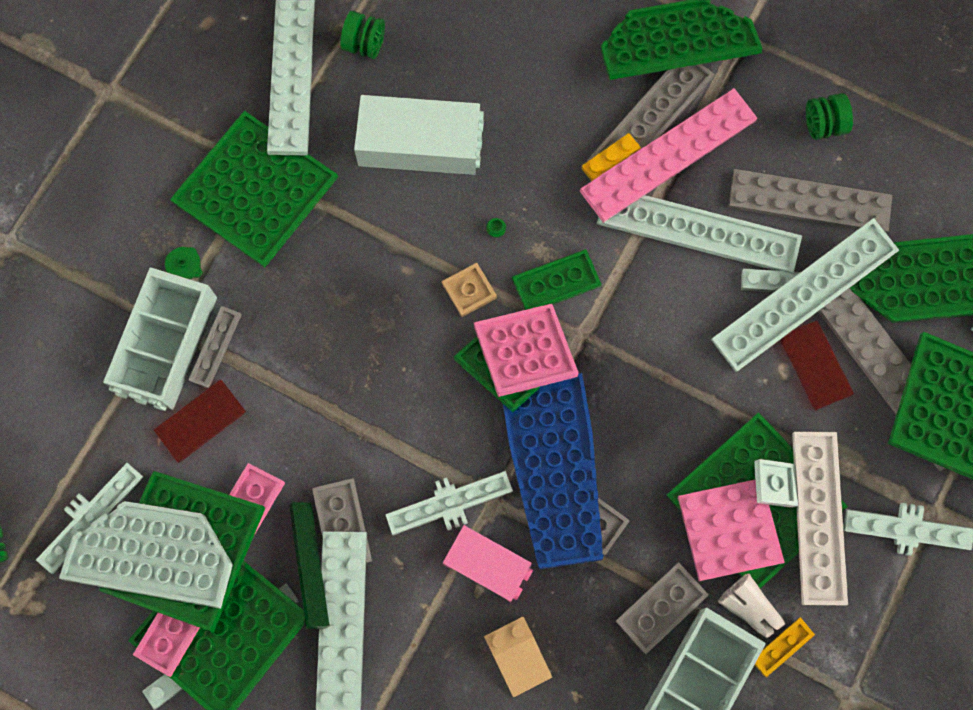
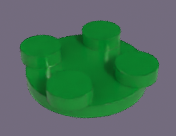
M193 247L176 248L167 254L165 258L167 273L190 280L192 278H199L203 273L200 257L197 250Z

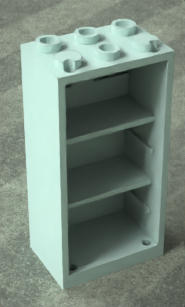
M361 95L354 148L358 166L476 175V168H480L484 111H480L479 103Z
M151 267L149 268L103 381L109 387V391L124 399H127V397L133 398L135 402L146 405L148 402L154 405V408L166 411V408L174 409L217 299L208 285Z
M708 608L699 610L644 710H730L766 643Z

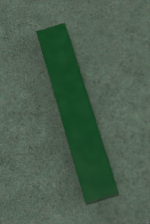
M292 502L289 508L306 629H326L330 625L312 503Z

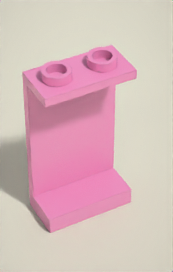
M465 525L462 527L443 561L444 566L454 569L507 599L510 603L513 599H518L523 590L520 588L523 579L528 581L533 571L530 568L531 562Z

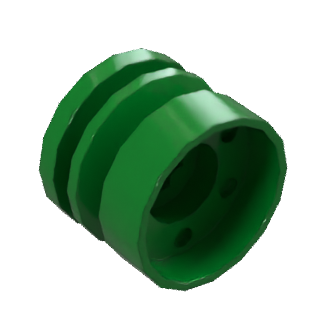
M350 11L342 28L341 50L356 54L360 48V55L362 57L368 56V58L374 60L383 44L385 21L381 18L375 19L374 16H370L366 21L363 13Z
M845 93L829 95L827 99L825 97H818V99L813 98L807 101L806 123L809 133L814 140L829 138L831 134L833 136L845 135L852 131L853 112L849 98Z

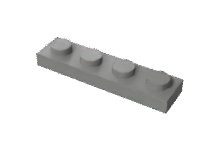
M221 306L189 377V382L207 389L210 388L242 316L241 313Z

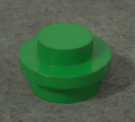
M493 218L488 221L486 231L491 237L499 238L506 232V224L502 219Z

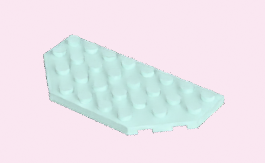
M123 501L110 514H104L91 523V527L83 532H78L72 537L59 576L61 580L221 609L233 564L207 518L201 513Z

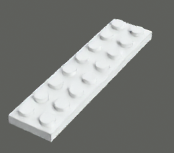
M793 432V455L798 499L796 509L802 605L846 606L848 605L837 432Z

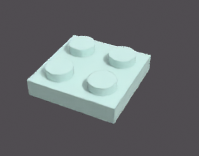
M763 459L754 461L757 503L792 508L798 506L795 464Z

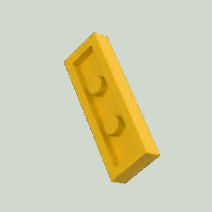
M628 133L583 164L581 169L593 181L639 151L641 147Z
M801 617L796 619L763 648L755 663L756 668L764 677H768L815 634Z

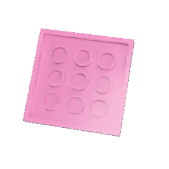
M552 304L474 322V328L498 397L578 377L577 367Z
M756 480L678 496L699 581L785 563L770 507L768 504L757 503Z

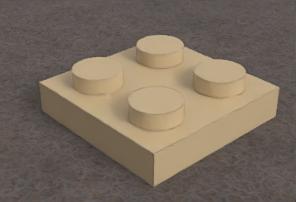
M478 263L442 281L443 287L461 317L497 299L496 293Z

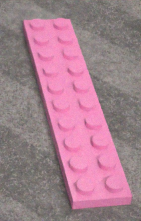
M734 88L582 187L580 193L604 223L756 122L758 118Z
M248 463L229 495L265 507L257 527L258 530L285 482ZM158 613L133 655L171 677L197 634L199 627Z

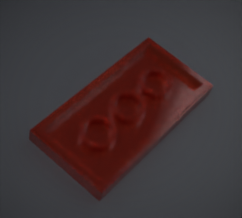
M818 321L792 330L780 339L815 411L854 394Z
M219 380L155 428L154 432L175 460L180 463L244 415L246 410L226 384Z

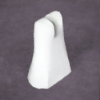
M745 574L718 600L719 604L743 619L766 638L774 634L773 628L779 630L785 625L782 617L764 596L750 574Z

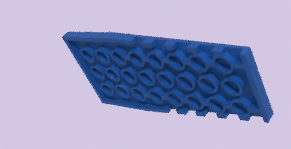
M579 373L578 377L541 386L514 412L510 411L503 404L509 448L539 569L601 561L604 558L593 433L582 373Z

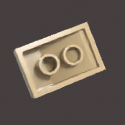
M524 617L484 636L513 698L552 678Z

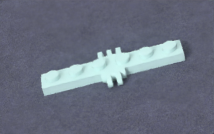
M126 463L90 502L78 493L76 497L82 503L79 505L75 500H72L70 504L76 509L73 511L68 506L64 508L74 520L46 548L36 561L51 574H54L64 564L72 537L78 532H83L91 527V523L104 514H110L142 480L143 476L129 463Z
M506 471L455 489L454 484H449L447 477L443 478L446 487L442 488L439 480L435 481L438 489L434 491L435 497L385 514L392 535L442 517L448 531L452 530L449 522L451 520L454 521L456 528L460 527L457 518L461 517L462 523L464 525L468 524L463 510L513 492Z
M901 503L898 517L845 509L844 531L893 538L894 544L898 545V554H903L906 546L905 554L911 556L913 548H917L919 542L971 550L973 543V528L922 520L924 506L918 505L916 509L914 504H909L907 511V504Z

